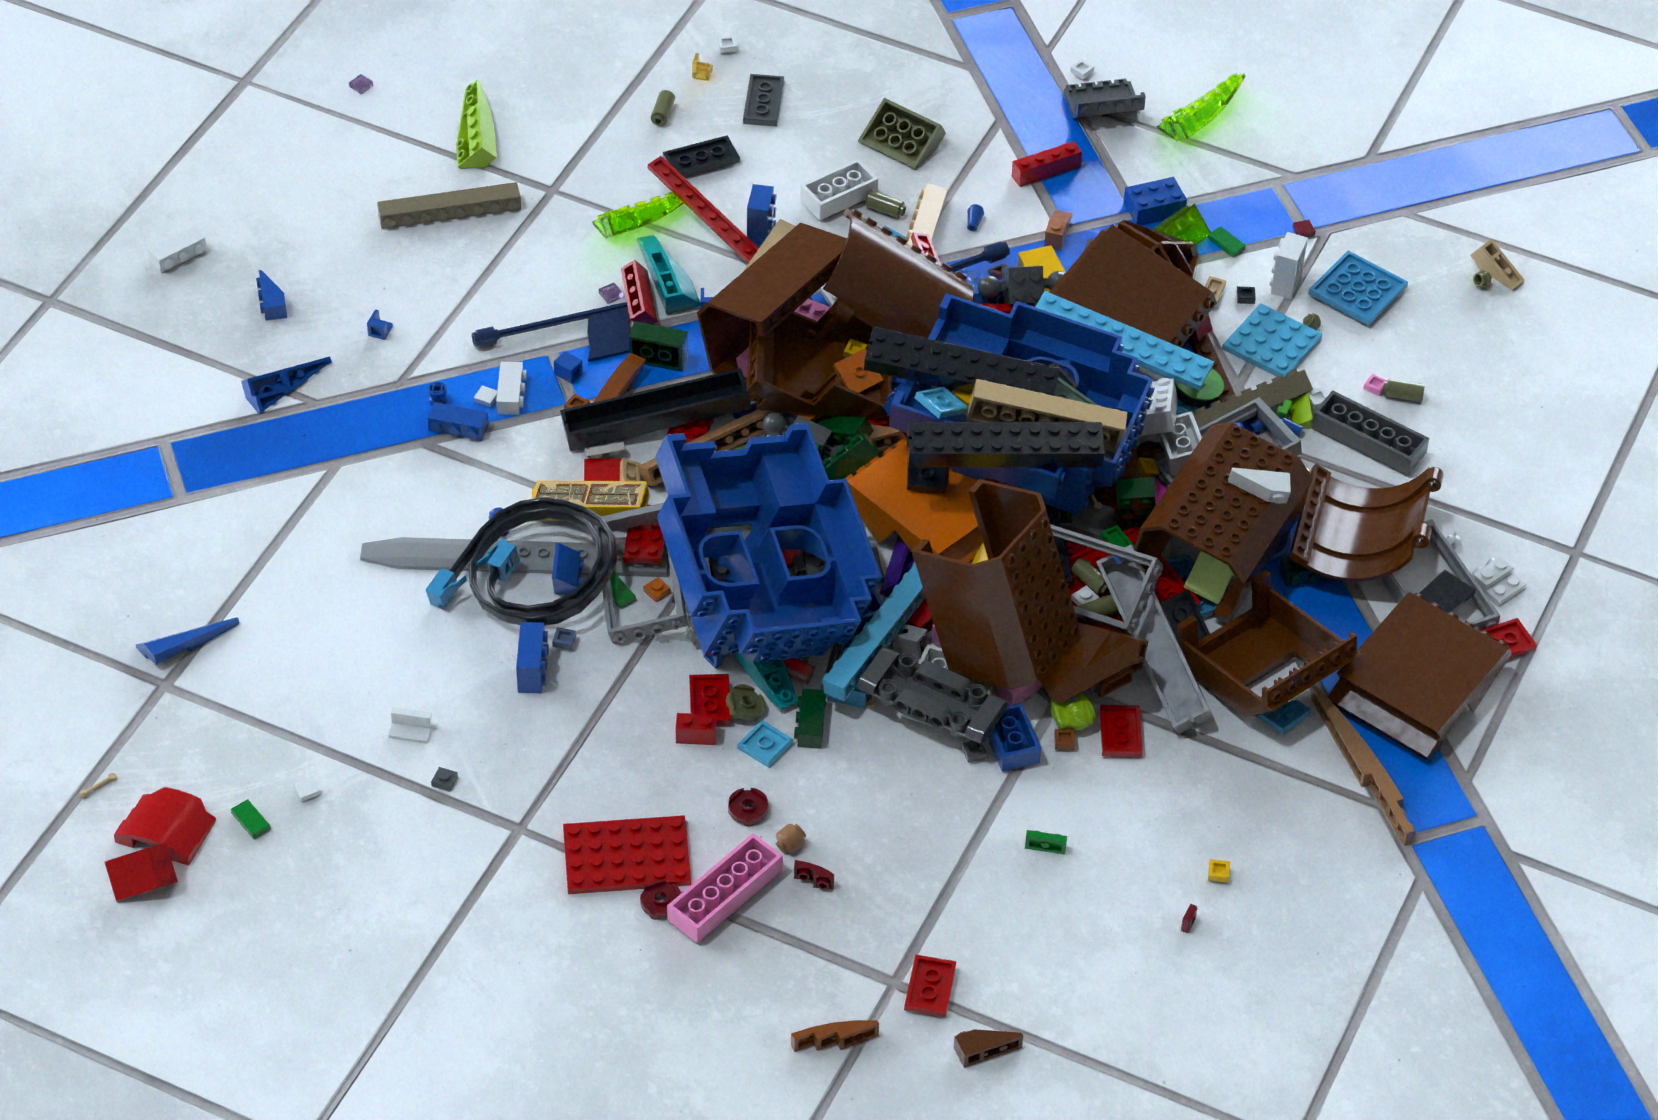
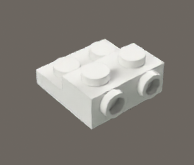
M1500 556L1496 559L1490 558L1486 566L1483 568L1478 566L1472 572L1474 579L1488 599L1498 607L1523 591L1526 587V583L1513 573L1514 567Z

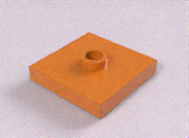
M865 348L833 365L835 371L841 374V381L844 386L857 393H861L883 381L881 374L864 370L867 352Z

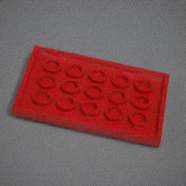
M685 815L563 824L568 894L644 889L648 883L656 880H665L666 883L671 885L673 883L676 886H691Z

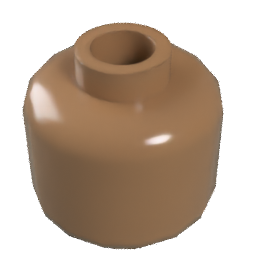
M787 824L776 833L778 841L775 844L781 852L787 851L793 854L805 844L806 834L798 824Z

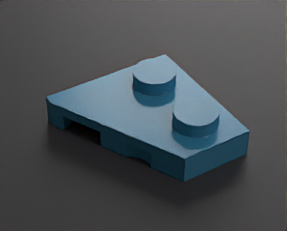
M1296 699L1288 701L1274 711L1261 713L1256 717L1280 733L1285 734L1310 716L1311 709Z

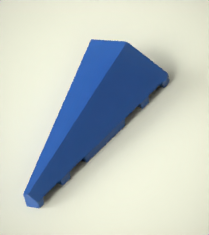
M329 356L241 380L245 398L257 413L264 412L269 406L275 404L283 396L332 362Z
M231 618L135 645L146 659L149 657L155 665H158L186 648L191 652L239 624V618Z

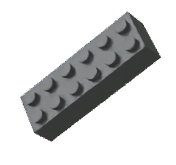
M1333 390L1313 413L1312 428L1406 475L1410 474L1427 453L1429 437Z

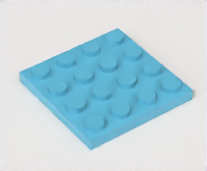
M1260 303L1224 342L1222 350L1276 377L1282 375L1284 378L1288 376V372L1294 370L1322 339V333Z

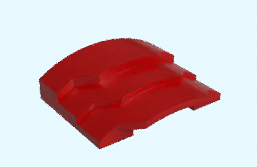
M163 787L152 794H143L135 808H132L127 818L122 820L114 833L115 843L134 848L138 841L154 846L166 842L171 860L189 866L213 827L216 817L205 810L201 798L184 791Z

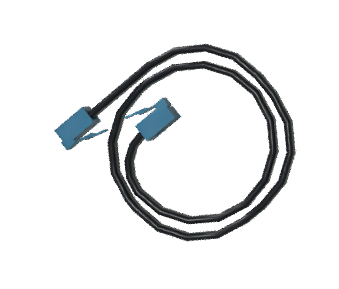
M547 497L522 500L495 513L478 530L451 569L448 571L441 568L425 591L430 605L438 608L441 606L445 607L458 588L467 581L466 576H463L458 581L456 579L470 561V588L482 609L510 624L520 625V622L544 623V626L559 624L581 613L608 583L617 563L615 536L601 516L584 506L570 501ZM555 519L572 522L589 533L596 544V560L589 576L573 592L552 602L535 605L506 602L496 595L495 584L497 580L505 582L520 562L516 545L510 544L504 539H500L496 546L487 552L505 532L526 522ZM591 523L600 527L609 540L610 554L605 566L603 544ZM486 562L490 570L487 578V591L494 604L484 599L477 587V570Z

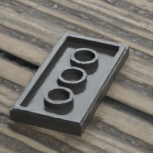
M750 74L743 124L777 127L784 76Z

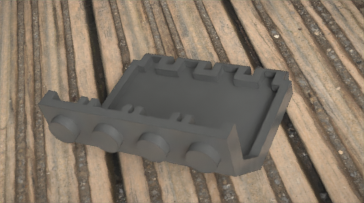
M1126 78L1115 79L1114 83L1111 80L1098 81L1097 85L1095 82L1081 83V87L1078 84H1070L1064 88V96L1072 118L1144 110L1145 93L1141 92V95H1135L1131 81H1127Z

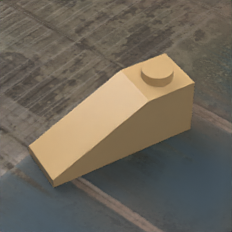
M1492 238L1470 255L1481 270L1489 272L1494 279L1511 290L1525 281Z

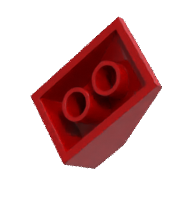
M166 842L104 862L116 901L178 882Z

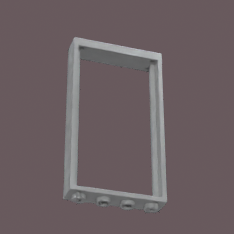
M1260 397L1198 428L1201 437H1203L1211 424L1242 423L1257 416L1285 445L1282 449L1295 456L1302 454L1301 440ZM1162 452L1156 454L1157 457L1154 459L1160 473L1156 478L1167 490L1173 479L1160 466L1167 462L1165 454Z
M664 503L611 514L602 518L612 532L658 522L657 516ZM594 524V529L603 544L605 566L608 559L605 534L600 527ZM669 552L668 556L677 614L617 628L611 580L609 579L602 592L607 630L612 643L642 638L651 634H660L673 629L678 630L688 626L684 596Z
M1433 519L1424 521L1425 524L1431 527L1430 539L1457 577L1476 589L1472 598L1485 617L1470 623L1478 631L1499 624L1500 614ZM1391 574L1380 578L1396 602L1399 603L1406 593L1394 575Z
M1051 525L1052 533L1055 537L1149 566L1126 622L1073 606L1077 618L1133 636L1135 630L1139 627L1142 613L1147 609V601L1155 590L1156 580L1162 574L1163 564L1155 557Z

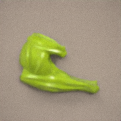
M1080 693L1076 696L1077 702L1067 701L1061 703L1051 699V713L1060 729L1071 728L1081 731L1094 723L1096 717L1094 708L1084 694Z

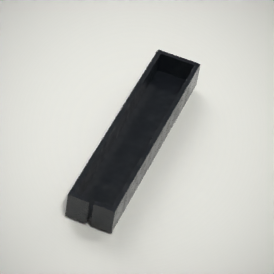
M874 326L864 361V370L937 387H945L946 389L972 394L976 379L1054 396L1060 368Z
M740 368L560 410L569 449L573 451L751 409V402Z
M908 422L907 426L908 467H1103L1105 451L1102 422Z

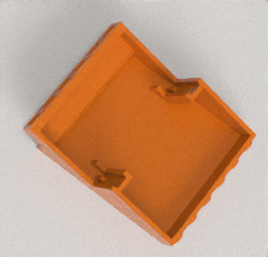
M904 438L895 444V449L890 447L882 453L883 457L879 458L877 456L869 462L870 466L866 467L863 465L856 471L857 474L855 476L850 474L845 478L847 479L860 518L879 543L889 535L891 536L897 532L911 552L922 539L930 541L933 554L968 563L974 559L976 552L983 543L968 492L978 480L952 472L951 467H946L945 493L907 490V440ZM983 478V479H982V480H987V481L995 482V481H994L993 479H991V478Z

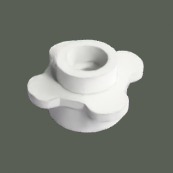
M1457 531L1453 535L1449 534L1446 538L1454 550L1461 539L1456 536Z

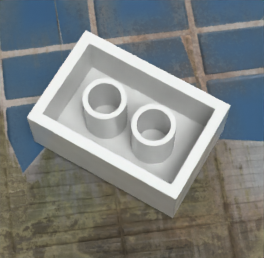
M1287 232L1285 238H1281L1279 250L1276 249L1273 260L1276 261L1271 270V273H1274V275H1272L1269 286H1272L1271 294L1292 299L1303 273L1307 237Z
M1192 411L1176 415L1175 431L1157 434L1172 475L1177 474L1202 439Z

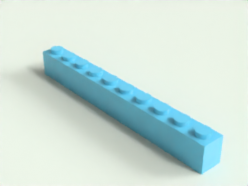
M915 562L910 571L904 574L899 585L894 587L891 595L885 598L880 609L874 612L872 619L865 623L860 634L854 637L853 643L844 650L841 658L835 661L830 672L824 675L822 684L825 694L845 702L879 651L884 646L888 647L924 601L926 596Z

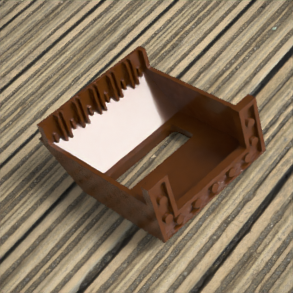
M1267 570L1251 579L1252 608L1198 641L1197 619L1192 615L1177 624L1178 642L1196 680L1244 717L1259 716L1261 713L1274 711L1362 655L1357 650V635L1350 632L1348 633L1349 638L1345 641L1273 590L1271 586V573ZM1294 657L1304 662V666L1299 670L1295 667L1293 671L1290 670L1288 677L1284 679L1279 677L1278 681L1275 679L1272 687L1266 688L1264 686L1261 697L1247 687Z

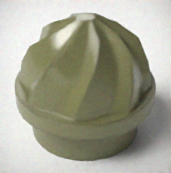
M1482 270L1474 275L1473 282L1477 287L1486 288L1492 282V276L1489 272Z
M1312 313L1304 317L1303 324L1318 330L1321 320L1318 315Z

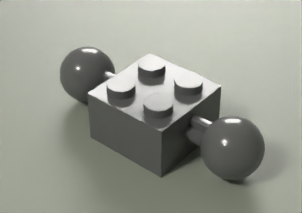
M1040 265L1002 267L1003 281H999L994 276H984L978 283V292L987 299L994 298L999 292H1003L1004 304H1015L1016 301L1021 303H1037L1044 293V289L1051 291L1065 273L1055 271L1048 278H1044L1043 266Z
M779 413L768 414L762 424L765 433L769 436L785 435L789 428L786 425L785 418ZM798 415L793 423L809 424L814 441L819 445L821 460L824 455L831 458L841 446H846L837 445L832 447L828 445L832 431L807 418Z

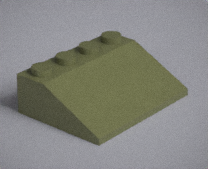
M884 98L858 139V142L916 170L936 150L946 132L941 124Z

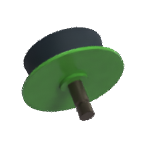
M1211 369L1200 391L1174 380L1177 397L1191 407L1201 408L1209 406L1214 399L1222 394L1224 389L1223 379L1214 369Z

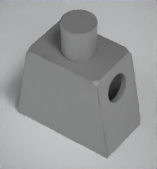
M905 624L891 642L893 650L901 655L904 653L913 654L916 657V662L919 663L927 644H929L928 630Z

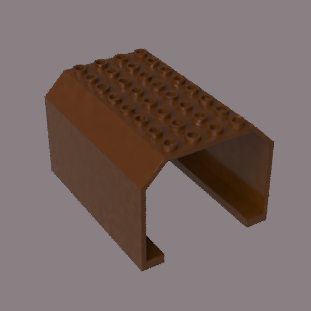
M800 222L697 312L710 371L713 374L738 369L736 358L749 347L750 321L756 323L758 334L765 337L807 299L813 300L811 296L827 283L841 256L847 238ZM749 393L750 399L757 401V395Z
M1233 422L1211 424L1140 528L1134 550L1158 559L1171 538L1175 536L1228 565L1236 578L1212 614L1213 617L1227 624L1232 621L1251 592V579L1266 569L1298 520L1313 478L1299 457ZM1242 468L1290 473L1291 493L1287 503L1267 502L1228 482L1231 469ZM1142 564L1145 572L1147 573L1149 566Z
M978 479L968 492L988 560L972 564L933 554L930 541L922 539L912 550V554L948 670L965 678L1011 690L1037 682L1079 635L1080 628L1041 493Z

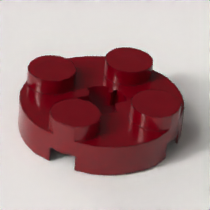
M741 788L733 792L729 797V815L746 827H751L755 823L762 821L768 813L767 796L756 788H751V790ZM745 804H746V805L752 804V807H751V808H745V806H743V805H745Z
M665 880L652 881L644 887V891L640 895L641 907L653 920L667 918V905L677 898L681 891L678 886L673 883L672 885L668 884ZM658 897H661L662 899L666 898V900L662 902L657 901Z

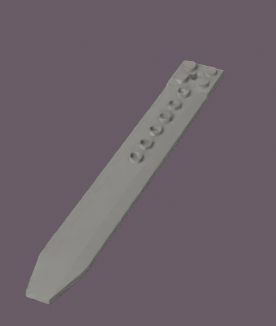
M399 537L362 543L360 560L396 569L440 570L443 568L449 571L472 539ZM497 540V541L487 550V552H488L489 550L493 549V548L496 546V544L499 542V540ZM507 540L508 543L516 545L520 562L512 573L552 574L556 543H561L580 552L581 559L584 560V571H580V575H589L596 560L595 543ZM606 543L607 557H609V544ZM666 543L662 564L623 563L625 544H616L617 563L612 573L615 572L618 576L667 577L668 549ZM470 561L468 562V564L466 565V567L463 569V571H469V563H470ZM487 562L478 568L477 571L490 572Z

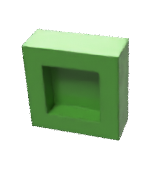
M1285 399L1283 405H1279L1276 413L1279 418H1289L1292 401Z

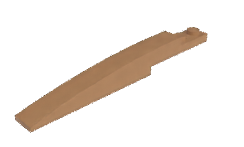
M1314 686L1311 701L1361 787L1370 786L1403 845L1411 844L1415 830L1412 823L1408 822L1405 811L1402 808L1404 798L1356 729L1317 686Z

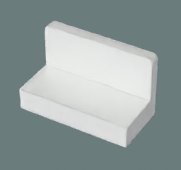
M392 707V724L388 733L389 738L427 743L433 726L432 712Z

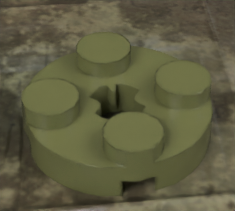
M738 684L728 693L726 703L733 718L757 721L765 710L766 704L761 694L758 696L754 692L755 688L752 686Z

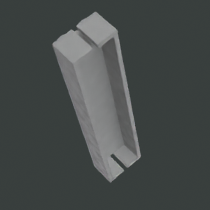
M1132 545L1125 547L1127 549L1135 551ZM1111 554L1096 561L1123 621L1126 622L1146 572L1142 564L1118 557L1121 562L1117 563ZM1154 591L1147 601V609L1142 613L1139 627H1137L1133 636L1149 641L1143 664L1173 728L1179 735L1193 728V723L1196 722L1199 725L1214 718Z

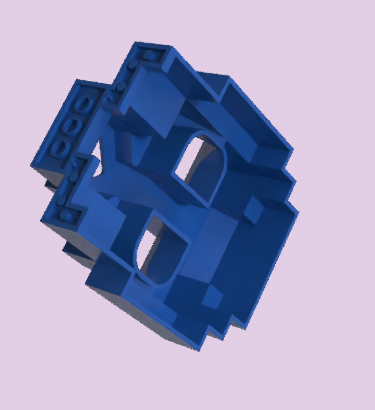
M946 293L939 306L938 319L928 338L1048 366L1056 362L1062 369L1067 370L1069 377L1079 386L1078 391L1102 407L1127 412L1126 432L1113 460L1104 457L1103 467H951L952 472L975 480L991 478L1017 488L1041 493L1044 504L1080 516L1082 509L1086 510L1089 503L1088 497L1093 495L1095 488L1112 486V484H1116V480L1118 481L1119 477H1123L1126 468L1124 465L1129 463L1132 455L1131 450L1135 449L1138 442L1137 436L1143 432V423L1146 417L1145 411L1150 409L1153 401L1151 399L1155 387H1152L1153 379L1138 374V357L1123 353V336L1018 301L1015 302L1010 314ZM907 380L903 390L897 391L891 403L889 427L907 433L908 422H965L967 416L960 414L938 419L915 399L916 392L930 390L932 385Z
M790 424L785 435L749 438L744 449L715 451L716 445L714 441L684 444L686 441L684 433L666 435L655 456L668 493L657 519L703 655L715 657L721 654L730 653L733 655L740 652L741 656L752 662L761 661L764 663L777 659L782 661L794 657L821 656L825 654L830 644H845L849 642L861 623L860 617L872 600L871 595L882 579V575L847 479H828L809 424ZM741 525H750L752 527L745 540L742 531L705 534L707 529ZM793 549L809 552L825 561L824 569L822 572L814 575L791 577L781 550ZM712 557L718 561L719 565L731 570L735 583H724L713 578L708 570L705 558Z

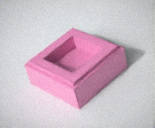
M1372 374L1364 383L1363 389L1380 396L1384 381L1388 382V380Z

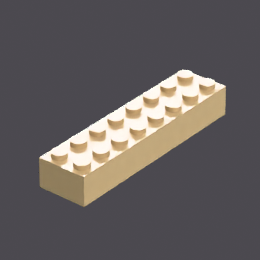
M976 379L966 421L1102 422L1104 451L1116 453L1125 432L1127 412Z

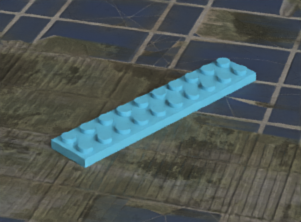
M1044 291L1035 306L1036 308L1123 336V353L1138 357L1137 365L1170 379L1174 378L1175 381L1200 391L1213 367L1214 361L1047 291Z

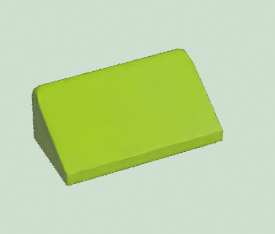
M1308 393L1290 399L1289 401H1292L1290 412L1292 422L1303 426L1302 428H1312L1313 417Z

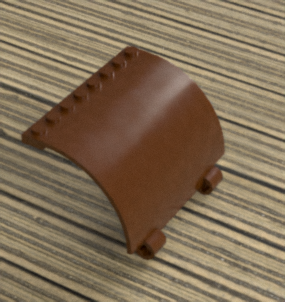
M846 208L843 215L850 220L848 237L841 256L823 288L838 298L830 309L831 315L845 323L853 315L871 327L874 326L928 339L938 319L939 306L946 293L971 302L973 301V288L966 280V275L959 271L957 274L951 271L952 267L944 262L942 265L936 262L938 259L929 253L927 256L921 253L923 250L913 244L911 247L906 244L908 241L898 235L896 238L891 235L892 231L883 226L881 229L876 226L877 222L868 217L866 220L861 217L862 213L853 208L851 211Z
M1316 463L1311 468L1310 475L1313 480L1299 514L1289 553V558L1295 563H1299L1317 574L1332 579L1369 581L1391 575L1400 570L1412 560L1415 547L1423 549L1429 545L1432 530L1429 525L1424 523L1430 492L1440 490L1444 474L1440 468L1428 467L1422 474L1411 481L1387 488L1354 486L1335 479L1331 476V472Z

